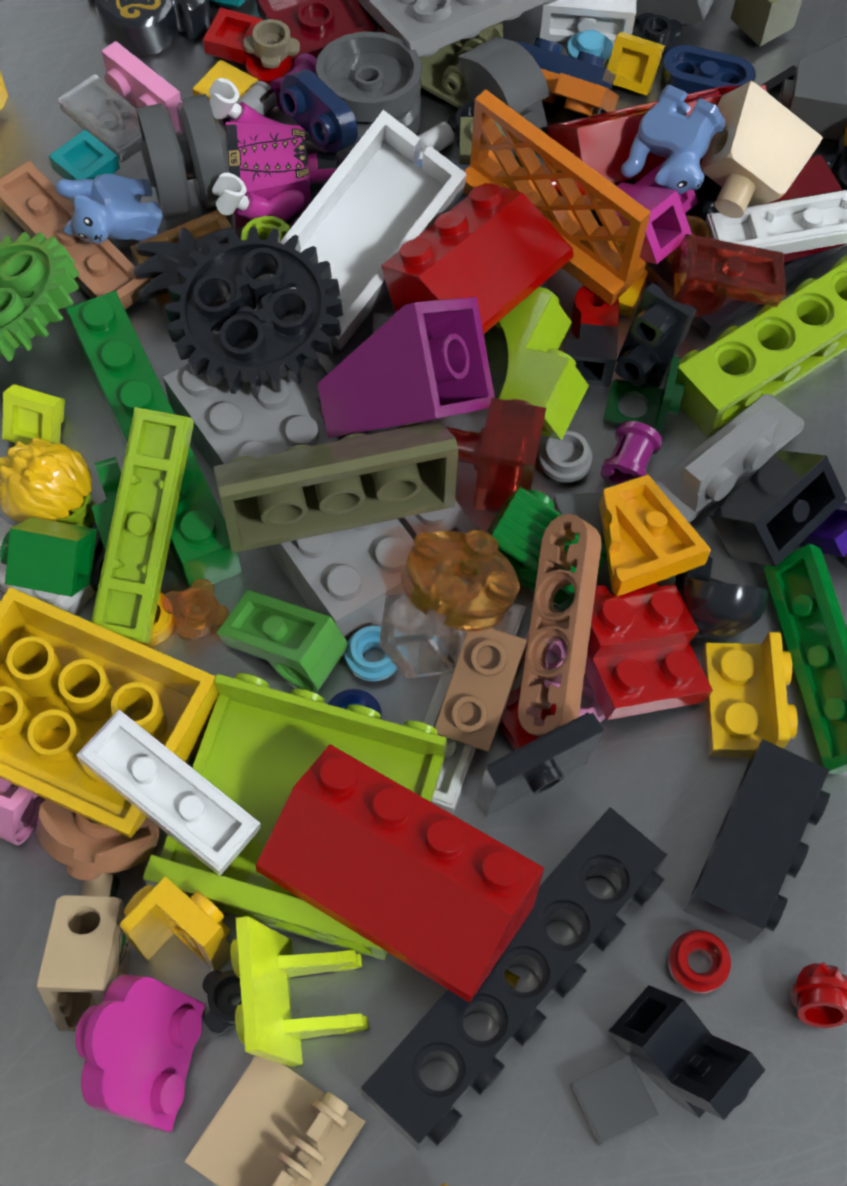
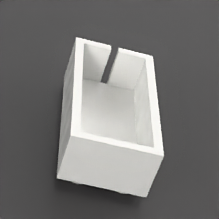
M384 110L281 240V243L285 244L293 235L299 236L301 252L314 246L317 249L318 263L323 261L330 263L331 279H338L340 296L337 298L342 300L343 316L337 318L340 322V336L328 337L331 339L332 345L340 351L388 290L381 265L396 254L403 244L415 239L435 223L437 217L449 212L464 192L467 174L430 145L423 152L422 169L418 167L415 163L420 158L421 138ZM263 274L258 276L256 280L265 281L271 279L274 275ZM295 314L298 317V319L302 317L299 314Z

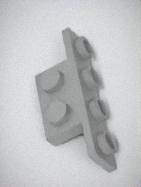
M765 394L656 480L655 483L690 523L714 502L724 498L736 484L752 471L761 468L773 454L802 432L804 420L772 395Z

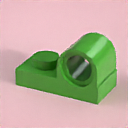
M251 590L245 592L216 632L226 646L267 660L287 682L298 689L308 690L313 693L319 691L348 648L346 639L331 616Z

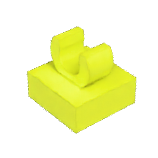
M13 384L3 392L2 439L13 443L20 441L23 444L29 445L31 440L37 437L51 443H60L65 399Z

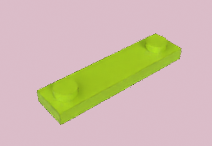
M137 407L134 408L91 622L133 641L150 643L194 420L186 416Z

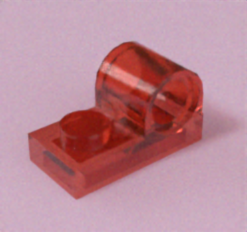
M686 234L672 260L673 300L697 309L695 316H704L717 311L727 298L777 307L786 296L783 252Z

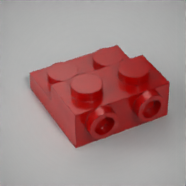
M656 582L618 597L614 593L611 594L607 586H596L585 674L606 720L703 703L712 693L713 689L690 645V641L699 630L675 584L659 587Z

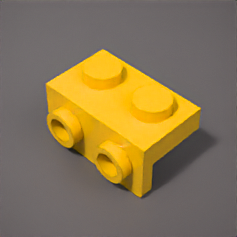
M165 876L155 887L147 885L138 891L125 907L124 915L126 917L119 926L145 960H149L173 934L213 971H221L231 960V947L226 938L231 931L222 921L224 915L201 892L196 891L189 898Z

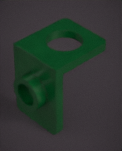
M672 356L663 389L643 384L640 387H636L628 381L614 379L611 383L603 423L617 428L622 422L637 421L651 426L661 436L667 414L678 415L685 386V384L676 383L681 357ZM636 396L646 403L648 411L641 417L631 418L621 413L618 408V402L623 397Z

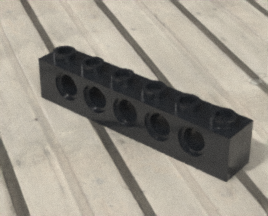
M609 807L539 886L533 909L471 1002L469 1003L450 990H447L361 1087L362 1097L418 1151L428 1139L438 1147L463 1117L455 1107L471 1089L481 1096L506 1067L498 1059L513 1040L523 1047L547 1019L539 1009L554 992L564 999L587 972V969L580 964L581 960L594 945L604 952L627 925L619 916L634 900L639 906L643 907L661 886L665 879L657 872L667 854ZM591 876H603L609 879L615 887L616 896L609 899H601L594 896L588 890L585 880ZM557 919L565 920L575 928L578 940L569 945L558 944L548 936L546 924ZM513 965L528 966L535 972L538 978V987L529 992L516 991L507 983L505 971ZM474 1011L487 1012L495 1019L498 1033L486 1041L475 1040L464 1030L463 1019ZM435 1058L448 1061L456 1072L455 1083L450 1088L442 1091L428 1088L422 1082L419 1074L421 1067L427 1061Z

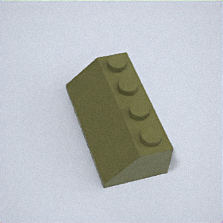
M440 421L425 424L415 422L401 425L395 430L371 435L362 433L351 434L340 441L316 446L297 445L282 453L257 458L242 456L231 460L227 464L213 466L232 553L455 507L459 449L456 438Z

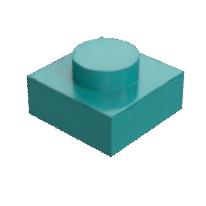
M86 129L48 156L52 169L63 179L68 180L95 179L98 175L114 174L120 169L118 156Z

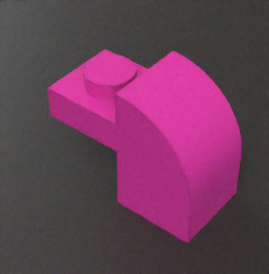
M666 160L637 183L621 182L617 185L618 188L651 211L640 258L645 262L658 264L692 236L685 213L698 203L694 190L678 195L677 190L665 189L662 185L655 182V177ZM616 212L622 225L630 226L631 222Z

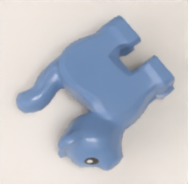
M667 85L662 91L658 103L642 118L638 133L630 149L629 158L621 166L622 174L629 178L637 175L644 167L647 154L650 152L654 155L668 158L662 164L655 177L657 184L662 185L665 189L677 190L678 195H682L689 190H697L704 180V174L700 168L699 161L706 154L710 140L715 133L722 132L726 126L725 118L721 115L719 108L699 98L692 113L686 116L691 109L684 102L688 94L674 86Z
M102 174L96 176L95 179H60L57 181L56 192L67 199H74L75 209L72 218L63 229L66 234L78 236L80 239L91 244L103 243L107 238L136 240L140 243L155 241L163 215L158 202L145 204L140 202L142 196L152 197L153 190L147 179H128L114 174Z

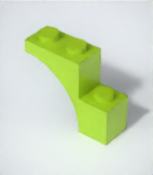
M538 287L493 326L505 333L509 354L506 380L497 404L518 429L562 440L589 385L576 368L575 360L568 354L558 350L572 322L560 306L559 298L553 292L543 287Z

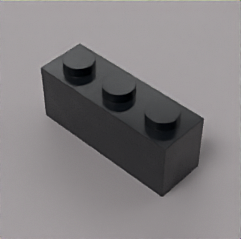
M762 739L748 762L684 911L748 943H752L764 928L773 932L783 915L788 898L779 894L786 875L793 878L797 876L809 850V845L801 842L807 823L816 826L828 804L830 793L821 789L829 769Z

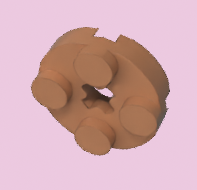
M45 799L39 807L36 833L44 850L52 858L65 864L66 871L71 877L89 881L98 878L102 873L125 871L144 861H148L150 856L156 853L160 827L147 817L132 838H129L103 825L92 823L88 818Z

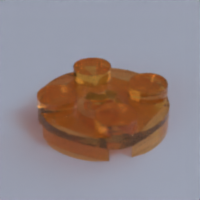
M471 530L467 534L454 531L419 533L414 539L401 573L403 590L410 602L418 610L427 615L429 608H431L435 612L447 616L443 625L462 631H482L495 627L503 620L505 613L512 607L520 585L513 566L497 550V540L482 530ZM460 578L466 580L469 583V585H466V583Z

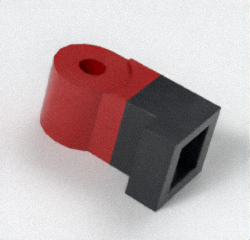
M582 286L576 292L571 316L572 323L570 325L571 332L577 339L565 338L563 352L575 360L576 368L588 385L610 387L617 360L619 298L610 306L586 286Z

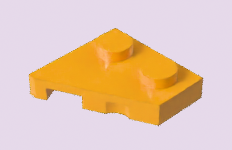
M649 475L603 489L599 508L612 591L617 597L706 564L711 551L710 547Z

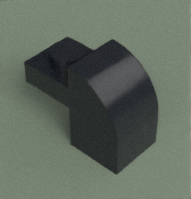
M650 985L644 989L608 1030L627 1055H630L632 1061L672 1100L698 1118H701L705 1112H708L725 1120L733 1109L746 1099L751 1087L766 1071L751 1051L712 1035L684 999Z

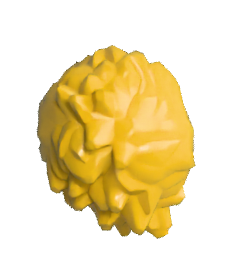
M36 437L31 440L29 445L23 444L20 441L16 442L14 447L8 449L5 457H0L1 510L4 515L9 516L15 522L21 523L30 517L56 522L57 518L66 519L69 517V511L80 508L84 502V497L89 496V493L92 492L91 472L85 459L79 452L64 444L51 443Z

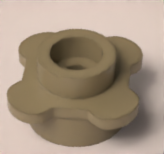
M267 19L257 23L253 28V36H247L244 39L245 51L254 53L259 57L262 66L265 68H277L287 56L297 55L300 51V43L297 39L290 38L288 26L282 21Z

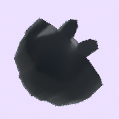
M710 556L705 565L675 575L676 581L674 583L701 635L714 639L736 636L757 623L766 610L768 591L766 589L730 584L711 578L713 559Z

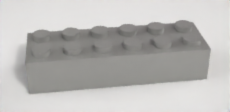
M242 340L234 345V347L244 349L250 347L255 341ZM189 363L163 376L168 400L174 414L190 417L194 420L191 440L213 472V466L227 464L231 460L242 456L257 458L282 453L297 445L316 446L339 441L337 437L328 438L325 421L299 386L288 375L281 377V392L276 393L270 382L266 381L262 382L258 396L253 395L249 382H243L237 393L231 394L227 378L225 377L218 385L212 387L208 382L206 371L195 376L191 371ZM398 519L266 546L310 610L331 616L347 642L358 630L367 626H378L431 594L432 564Z

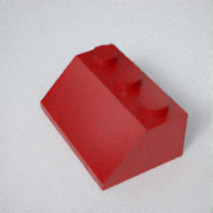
M484 183L475 187L469 196L449 212L437 217L435 223L419 236L403 244L396 254L381 265L395 313L404 305L414 302L477 297L483 334H485L574 257V253L569 243L523 192L500 187L494 183Z

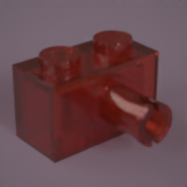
M491 398L485 428L481 429L480 433L446 427L456 438L459 448L458 462L473 464L474 470L477 471L474 509L498 513L503 502L519 486L526 491L532 490L546 414L545 407L534 406L520 399L502 400Z

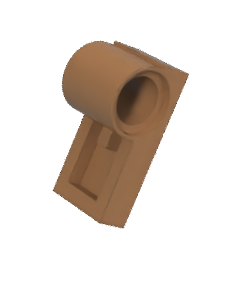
M471 621L435 725L439 735L491 752L509 695L515 686L524 660L528 642L526 639Z

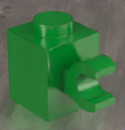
M30 517L11 527L3 539L0 553L1 562L3 565H6L5 584L69 597L74 596L91 583L97 529Z

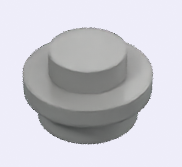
M569 430L566 431L562 440L549 437L543 443L539 455L540 466L544 473L556 481L566 483L583 478L589 472L593 460L591 447L585 438L579 433Z

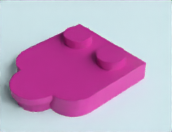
M126 974L116 978L108 987L103 1002L88 1008L81 1016L76 1028V1049L81 1058L85 1060L81 1076V1090L87 1105L95 1110L149 1129L172 1133L177 1111L184 1099V1084L194 1046L201 1035L202 1016L206 1004L151 977Z

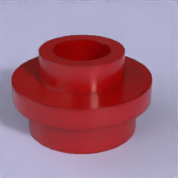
M692 930L679 936L671 946L668 954V967L673 979L682 988L692 993L705 994L718 989L726 981L731 969V957L726 945L716 935L704 930ZM692 953L703 955L708 961V971L705 973L693 971L688 964V956Z

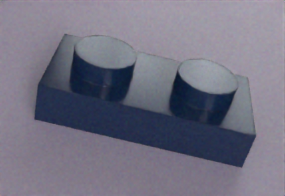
M536 37L534 46L521 41L518 43L532 55L541 69L557 74L563 73L610 90L612 88L616 75L603 68L606 60L601 57L579 51L577 59L561 54L562 45Z

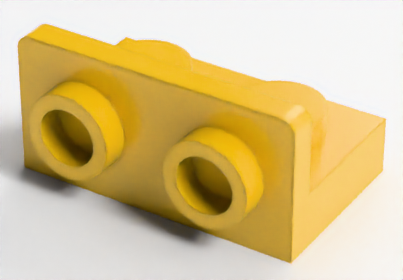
M768 632L762 644L705 643L702 650L703 671L713 689L712 693L705 700L709 757L751 758L762 739L784 749L790 739L796 737L798 717L795 705L788 704L786 685L790 684L792 678V657L789 651H783L781 632Z

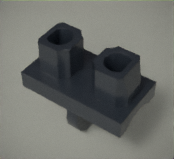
M654 283L647 287L616 362L618 363L614 370L616 374L636 387H640L644 382L648 381L659 388L666 381L672 356H677L682 343L688 335L697 309L670 299Z

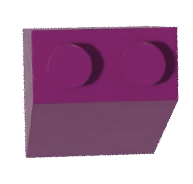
M477 297L414 302L404 305L317 383L321 400V414L325 421L328 438L496 407Z

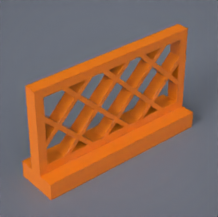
M486 89L477 96L474 105L470 166L464 171L467 175L463 193L469 196L475 187L484 183H494L500 187L523 192L573 248L574 257L562 269L611 306L644 273L646 262L640 258V253L651 211ZM495 122L501 126L506 136H502ZM510 149H514L523 167L519 166ZM534 151L540 154L545 165H541ZM550 179H554L563 196L558 195ZM574 181L582 186L586 195L580 193ZM594 209L603 226L598 225L590 210ZM616 212L631 222L630 226H623Z

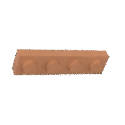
M30 161L0 178V206L31 238L37 233L42 232L46 239L54 236L58 243L65 247L74 260V266L79 272V276L74 280L91 299L116 290L124 309L140 300L139 293L149 283L148 279H136L134 275L136 267L108 239L100 244H91L80 239L78 236L66 234L63 229L68 221L71 220L75 207L67 198L60 196L56 192V187Z

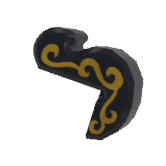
M94 0L101 31L108 43L112 44L117 41L134 56L139 57L158 54L170 46L178 32H185L186 38L189 40L196 39L205 34L212 23L209 0H136L132 3L129 0Z

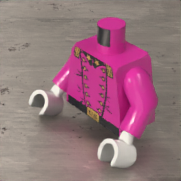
M216 79L209 89V95L211 96L209 103L213 116L216 119H223L227 115L230 116V122H225L229 173H222L212 188L213 194L219 196L216 201L218 211L223 215L233 214L235 227H244L254 218L261 216H274L282 219L284 222L299 214L301 210H305V207L311 203L310 184L327 183L337 170L336 153L307 154L305 129L298 125H285L267 118L245 102L237 104L236 102L239 98L237 87L228 79Z

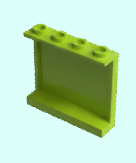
M237 673L235 678L217 674L214 682L219 695L192 768L260 822L261 829L221 876L217 875L168 834L160 857L150 856L142 879L147 885L155 887L166 876L189 898L196 891H199L223 913L236 917L249 916L273 928L347 950H355L357 953L385 961L387 955L385 950L256 871V863L294 785L329 744L432 803L446 757L447 738L439 736L437 729L419 721L407 720L404 722V725L382 720L381 715L377 711L365 706L352 704L348 705L346 710L325 704L323 697L308 690L292 689L291 694L269 688V684L254 675Z

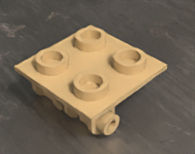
M255 1056L184 1162L217 1186H326L366 1121L348 1109L349 1106L329 1092L324 1093L285 1065Z

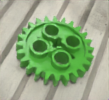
M23 232L15 242L8 235L4 237L0 244V356L4 355L8 361L13 360L16 348L21 346L27 351L32 349L31 339L34 336L47 337L49 332L45 326L49 322H61L64 318L58 310L71 306L74 303L68 294L79 289L78 284L74 280L79 276V272L74 266L75 262L62 244L58 243L54 236L46 239L43 233L39 232L31 239L27 232Z

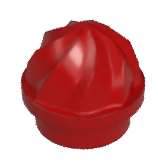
M823 962L812 963L803 967L796 983L791 988V1002L797 1008L798 1018L803 1023L817 1028H834L847 1022V976L841 974L837 966L827 965Z

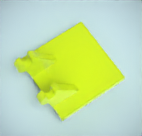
M249 916L235 918L237 939H234L231 943L230 956L234 973L240 978L242 1004H239L236 1008L235 1026L240 1042L245 1045L246 1053L289 1067L303 1065L301 1039L336 1034H353L369 1030L368 1016L362 1017L361 1013L293 1019L290 977L355 970L362 967L361 954H356L355 950L293 955L291 939Z

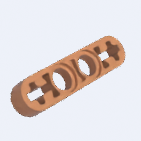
M572 514L561 515L551 521L545 529L541 544L518 706V718L522 727L528 733L537 737H542L578 718L601 552V537L595 527L577 515ZM575 534L580 536L578 544L570 545L568 552L564 550L565 543L573 541ZM571 565L576 568L575 573L570 572ZM572 584L575 589L573 603L565 611L556 613L553 604L555 594L563 586ZM564 640L567 645L566 658L559 667L549 670L546 665L547 651L555 642ZM547 679L561 685L556 687L549 684V688L544 686V682ZM552 704L556 705L555 715L546 716L545 721L542 720V709H549Z

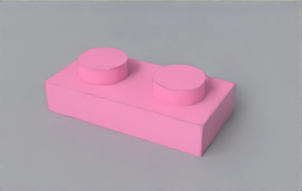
M117 41L103 49L101 52L106 69L104 78L111 92L120 99H127L136 108L162 103L169 111L175 133L178 132L180 125L177 106L181 99L180 91Z

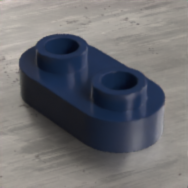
M679 45L668 50L664 56L661 69V79L666 86H674L685 91L687 94L725 85H744L751 80L754 82L756 78L755 69L747 60L738 56L691 45Z
M304 69L284 78L280 92V102L283 110L305 129L318 145L328 152L336 153L355 144L358 129L352 110L316 74Z

